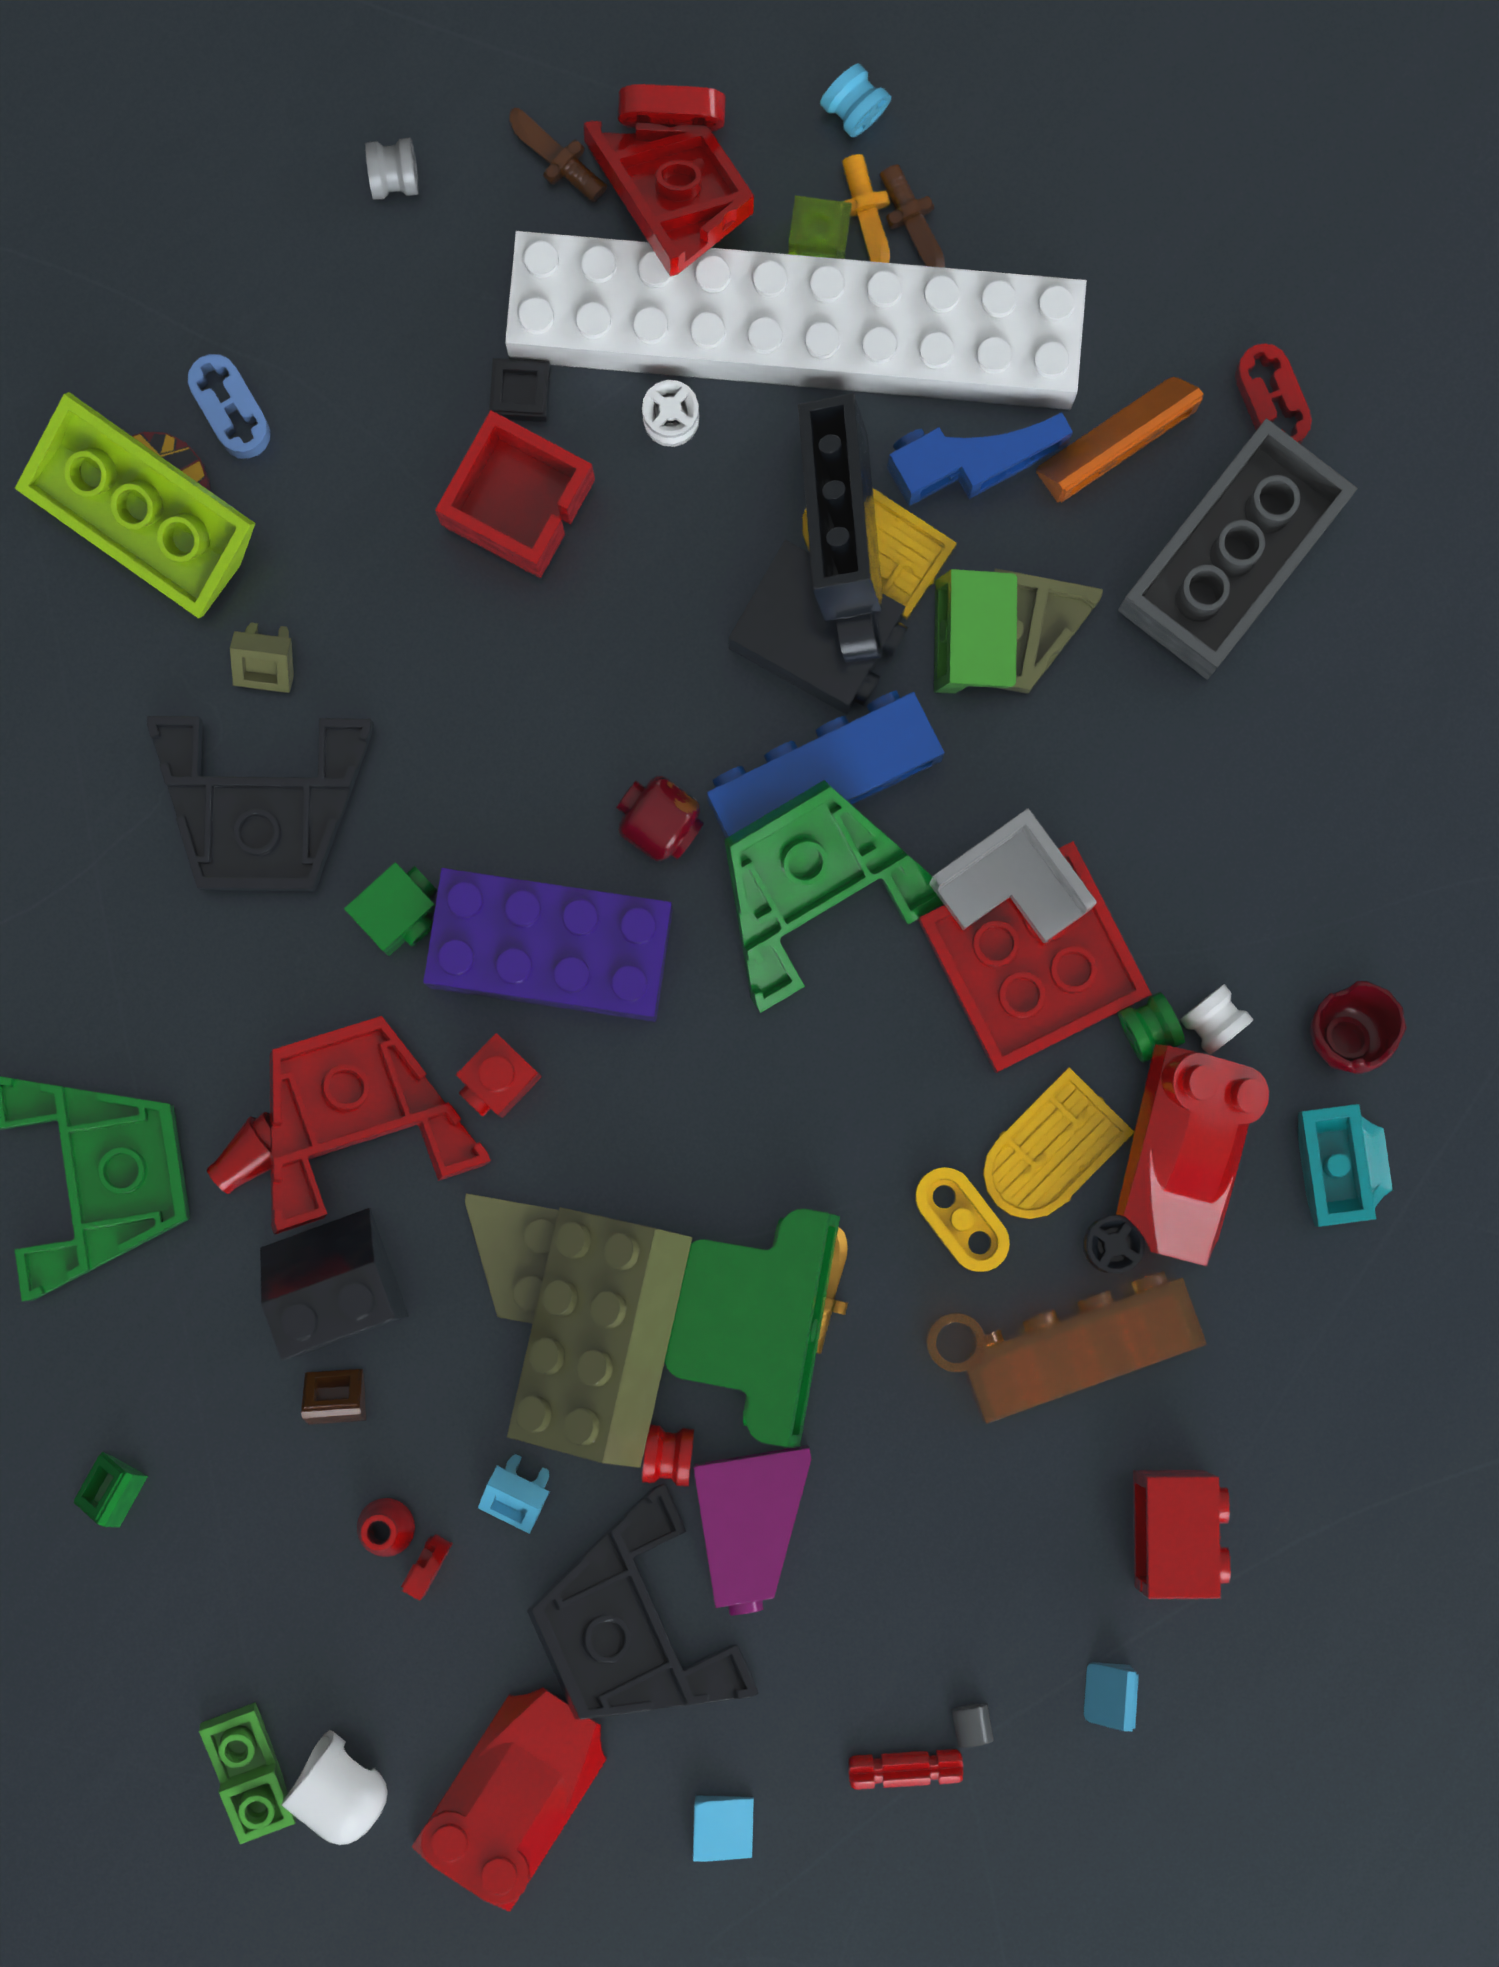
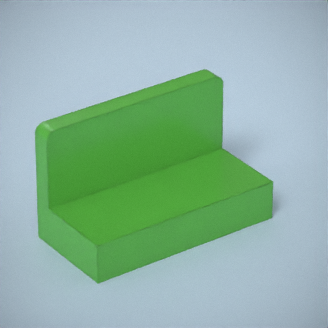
M949 570L935 580L934 692L956 694L968 686L1010 688L1016 684L1017 576L1014 573Z

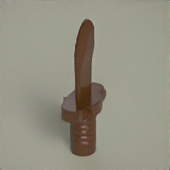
M515 107L511 110L509 120L515 134L550 163L543 177L552 185L565 177L591 202H596L607 189V184L579 161V158L585 151V147L577 140H573L568 146L563 148L520 108Z
M896 164L886 168L879 176L896 208L895 211L885 217L890 229L893 230L905 226L923 265L945 268L943 252L923 217L935 209L930 196L915 199L900 165Z

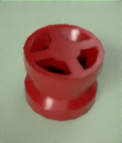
M650 1424L644 1452L642 1482L654 1483L659 1478L672 1479L677 1486L689 1487L694 1429L682 1428L677 1433L665 1432L660 1425Z

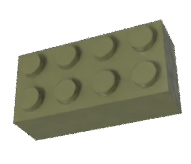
M559 1207L508 1429V1438L600 1463L641 1468L693 1237Z

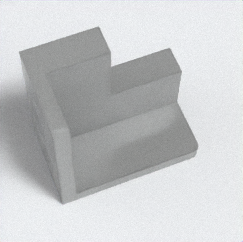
M1029 808L936 873L929 883L962 930L1010 897L1043 943L1089 912L1097 904L1092 894Z

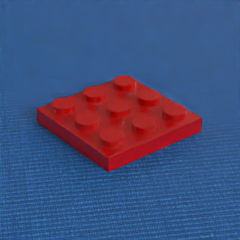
M1074 841L1058 849L1092 894L1097 904L1089 912L1047 942L1043 943L1010 897L964 930H962L945 905L918 919L995 1073L1152 995Z

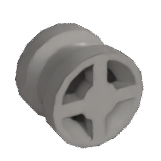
M411 137L401 138L395 145L383 146L378 141L365 143L367 170L373 200L385 199L389 192L401 191L406 196L419 194L417 168Z

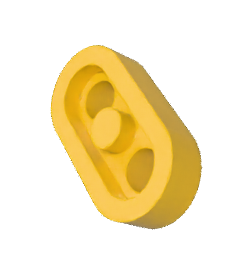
M946 1167L934 1169L921 1178L915 1191L917 1209L955 1260L964 1268L975 1272H985L999 1266L1009 1251L1010 1240L1008 1232L969 1179L960 1171ZM939 1186H947L954 1193V1202L948 1208H940L933 1201V1193ZM974 1232H983L989 1238V1248L983 1254H975L969 1248L968 1240Z

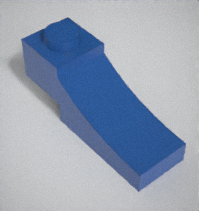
M1062 412L1045 421L1020 430L986 437H945L940 427L927 434L924 433L923 429H917L906 434L893 444L895 451L889 454L887 469L908 506L917 503L957 480L960 482L967 497L971 499L1068 446L1073 431Z

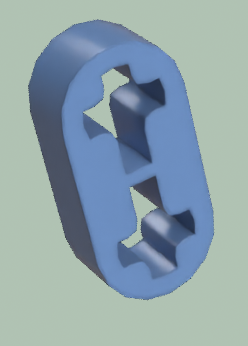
M208 354L196 360L188 372V385L219 441L229 454L237 458L249 459L258 456L266 449L270 441L271 430L264 414L237 368L228 358L220 354ZM213 370L220 377L227 374L230 375L223 380V385L231 398L220 403L211 388L201 391L208 384L205 375ZM236 410L239 411L247 424L258 423L251 429L254 438L249 442L244 443L239 436L229 439L236 430L228 415Z

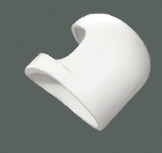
M329 1730L314 1747L299 1778L281 1805L326 1841L344 1845L358 1840L373 1826L386 1804L388 1792L382 1775L375 1768L368 1770L355 1762L343 1748L346 1741L335 1732Z

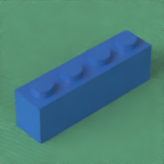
M897 691L887 693L866 706L869 711L868 714L850 723L846 716L838 717L816 729L815 732L818 738L799 748L795 741L784 743L764 755L766 764L747 773L743 766H738L713 779L712 782L715 788L707 792V801L725 837L731 836L823 780L854 805L940 763L945 752L915 693H909L901 698Z

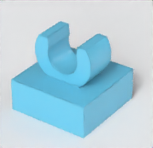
M515 1454L508 1460L505 1469L496 1466L485 1488L478 1509L530 1534L550 1492L545 1489L549 1479V1470L542 1468L537 1479L530 1482L516 1474L522 1457Z

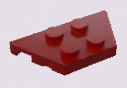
M602 121L584 123V142L670 277L682 272L754 213L753 193L708 126L679 125L676 127H665L653 123H636V134L602 132Z

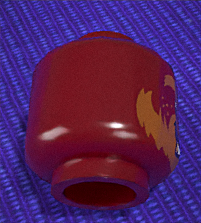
M664 776L652 778L645 786L635 780L616 806V809L624 814L619 823V834L655 861H663L670 855L678 860L704 824L703 821L697 818L700 813L699 802Z

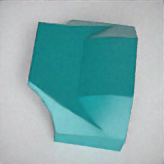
M1359 1104L1298 1112V1143L1306 1198L1314 1226L1322 1227L1375 1220V1207L1384 1196L1393 1190L1384 1128L1372 1124L1362 1117Z

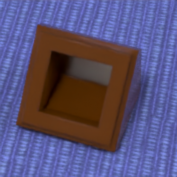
M363 1369L305 1373L301 1408L302 1419L308 1425L366 1421Z

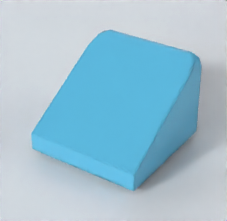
M1098 1662L1088 1664L1084 1701L1085 1720L1121 1731L1132 1732L1135 1729L1139 1675L1130 1665Z
M695 1795L693 1861L708 1862L752 1858L754 1797Z

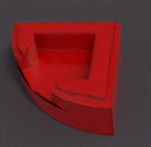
M437 1534L433 1537L430 1536L416 1564H413L401 1586L403 1588L402 1592L420 1601L429 1590L453 1543Z

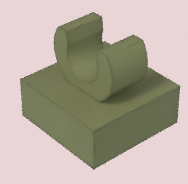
M250 623L245 632L234 631L230 645L233 686L290 693L294 672L291 638H289L288 628L280 626L278 636L259 634L258 623Z

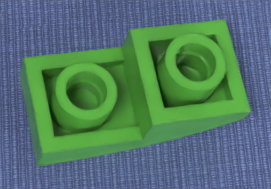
M256 1702L202 1722L199 1733L219 1779V1795L239 1843H246L295 1824L296 1817L281 1805L288 1791Z

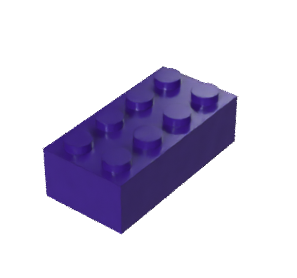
M441 868L423 983L431 989L656 1022L673 913L672 902Z

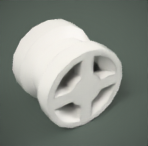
M675 380L658 382L647 391L642 404L643 423L647 434L653 441L663 446L675 447L685 444L694 436L699 425V404L695 393L688 385ZM677 420L680 423L678 424L677 422L667 423L666 425H664L666 421Z
M1225 984L1207 996L1179 1020L1186 1029L1195 1030L1202 1038L1201 1047L1208 1055L1221 1048L1254 1020L1247 1011L1238 1010L1231 1002L1232 993Z

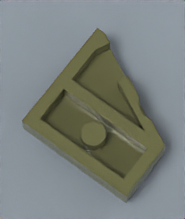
M995 568L994 572L1014 573L1017 576L1016 684L1010 688L1000 689L1028 694L1099 603L1103 589Z
M466 1193L465 1205L497 1317L533 1324L559 1210Z

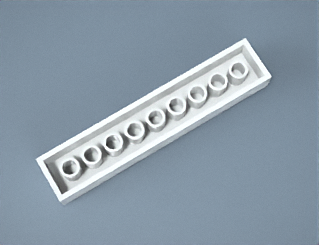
M516 231L505 344L509 359L549 361L550 365L1071 410L1078 392L1087 280L710 248L682 272L670 277L649 242Z

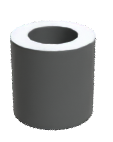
M987 1703L963 1705L952 1709L958 1747H975L994 1741Z

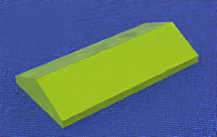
M70 392L63 394L14 488L198 619L205 615L240 567L255 526V522Z

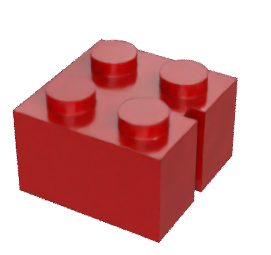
M490 410L435 511L441 526L541 578L565 536L562 520L569 524L572 523L595 481L593 466L586 460Z
M1133 1470L1135 1588L1148 1599L1221 1598V1584H1229L1231 1574L1229 1549L1220 1545V1523H1228L1230 1516L1228 1488L1220 1487L1219 1477L1204 1470Z

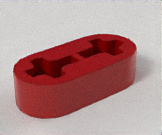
M651 84L628 85L619 91L618 121L631 128H636V123H653L665 127H676L679 125L708 126L711 131H716L725 125L726 96L719 90L706 87Z
M1266 343L1254 345L1246 350L1237 365L1235 373L1237 387L1254 427L1257 431L1266 418L1272 423L1277 417V411L1273 403L1278 402L1285 418L1295 417L1298 422L1291 430L1292 436L1290 437L1301 444L1310 431L1312 418L1291 364L1284 352L1275 345ZM1255 360H1260L1264 367L1273 365L1276 369L1270 378L1272 393L1268 392L1265 382L1261 377L1254 379L1250 377L1249 373L1255 366Z

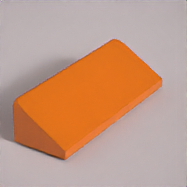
M1178 377L1168 378L1039 465L1036 469L1037 474L1057 503L1059 501L1062 503L1194 414L1203 400L1204 394L1199 387Z

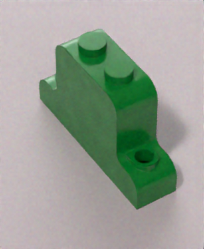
M797 1209L790 1212L785 1218L779 1219L773 1247L768 1250L711 1240H697L692 1242L665 1357V1365L669 1372L677 1378L743 1391L746 1394L743 1424L748 1427L751 1435L762 1443L782 1447H800L840 1220V1216L808 1209Z

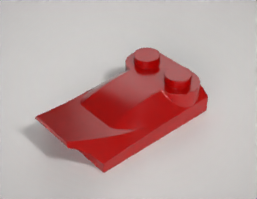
M1168 1045L1154 1046L1116 1215L1126 1217L1139 1230L1150 1252L1203 1266L1208 1265L1212 1251L1219 1240L1249 1124L1257 1121L1268 1105L1269 1089L1261 1072L1249 1066L1200 1052Z
M544 1687L525 1695L512 1696L509 1694L413 1843L412 1848L432 1867L490 1904L510 1912L607 1760L601 1746V1725L591 1718L575 1719L568 1703Z

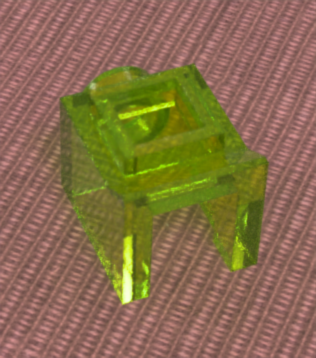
M795 195L788 254L845 259L852 203Z

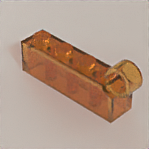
M1164 1271L1132 1281L1134 1293L1113 1300L1110 1290L1079 1300L1077 1304L1080 1312L1058 1319L1056 1311L1052 1310L1022 1321L1025 1332L1005 1339L1000 1329L984 1334L979 1323L970 1316L960 1313H948L940 1316L930 1325L925 1340L928 1355L936 1365L951 1372H965L981 1419L986 1424L1207 1345L1183 1278L1167 1280ZM953 1322H960L968 1326L975 1340L974 1349L970 1356L960 1362L946 1361L941 1357L936 1346L939 1331L945 1325Z

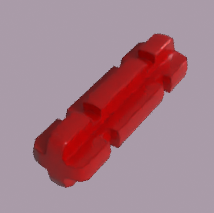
M956 1749L936 1750V1755L929 1756L928 1751L881 1754V1759H873L872 1754L854 1755L848 1761L849 1783L851 1788L855 1790L875 1789V1784L883 1783L884 1788L931 1785V1780H938L939 1784H954L961 1782L964 1775L962 1755Z

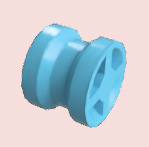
M857 63L843 72L830 85L820 100V105L827 113H836L843 120V129L851 137H856L880 117L889 105L891 95L884 88H875L868 81V71L861 64Z

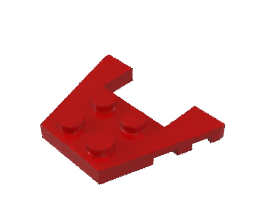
M382 1016L273 1049L270 1053L271 1227L274 1235L324 1219L327 1216V1211L309 1159L418 1125L438 1181L485 1166L491 1161L486 1149L480 1142L476 1143L461 1124V1117L449 1102L445 1103L425 1077L427 1073Z

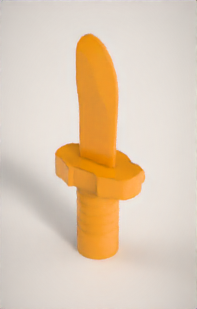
M862 154L851 155L842 160L852 197L840 203L842 215L844 218L858 216L869 261L889 263V245L878 214V210L890 205L887 191L873 192L864 156Z

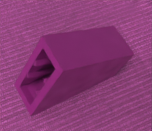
M809 1445L694 1463L693 1468L715 1607L728 1606L729 1615H742L764 1610L763 1600L774 1599L811 1463Z

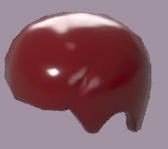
M1356 981L1344 990L1328 994L1318 1005L1310 1025L1313 1046L1324 1060L1334 1069L1354 1074L1369 1072L1388 1061L1397 1050L1406 1030L1403 1007L1389 990L1368 981Z

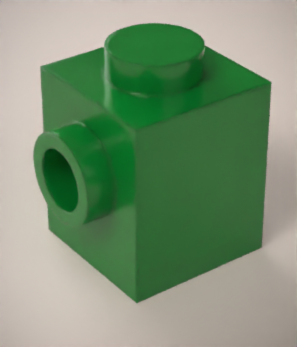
M395 862L346 906L344 910L381 950L390 956L403 943L407 942L412 947L431 932L435 904L430 898L438 890L415 866L405 873Z

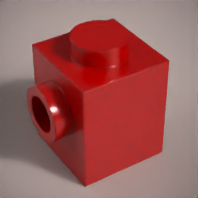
M497 1033L456 1074L466 1084L459 1091V1094L480 1115L484 1117L492 1109L501 1118L542 1078Z

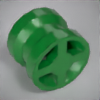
M1161 992L1149 996L1147 1004L1138 1009L1127 1007L1118 1012L1123 1031L1133 1051L1142 1063L1152 1059L1155 1045L1178 1047L1185 1043V1036L1181 1025L1168 1000Z

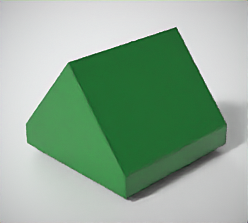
M101 1452L77 1493L74 1504L96 1524L103 1527H120L148 1476L117 1458Z

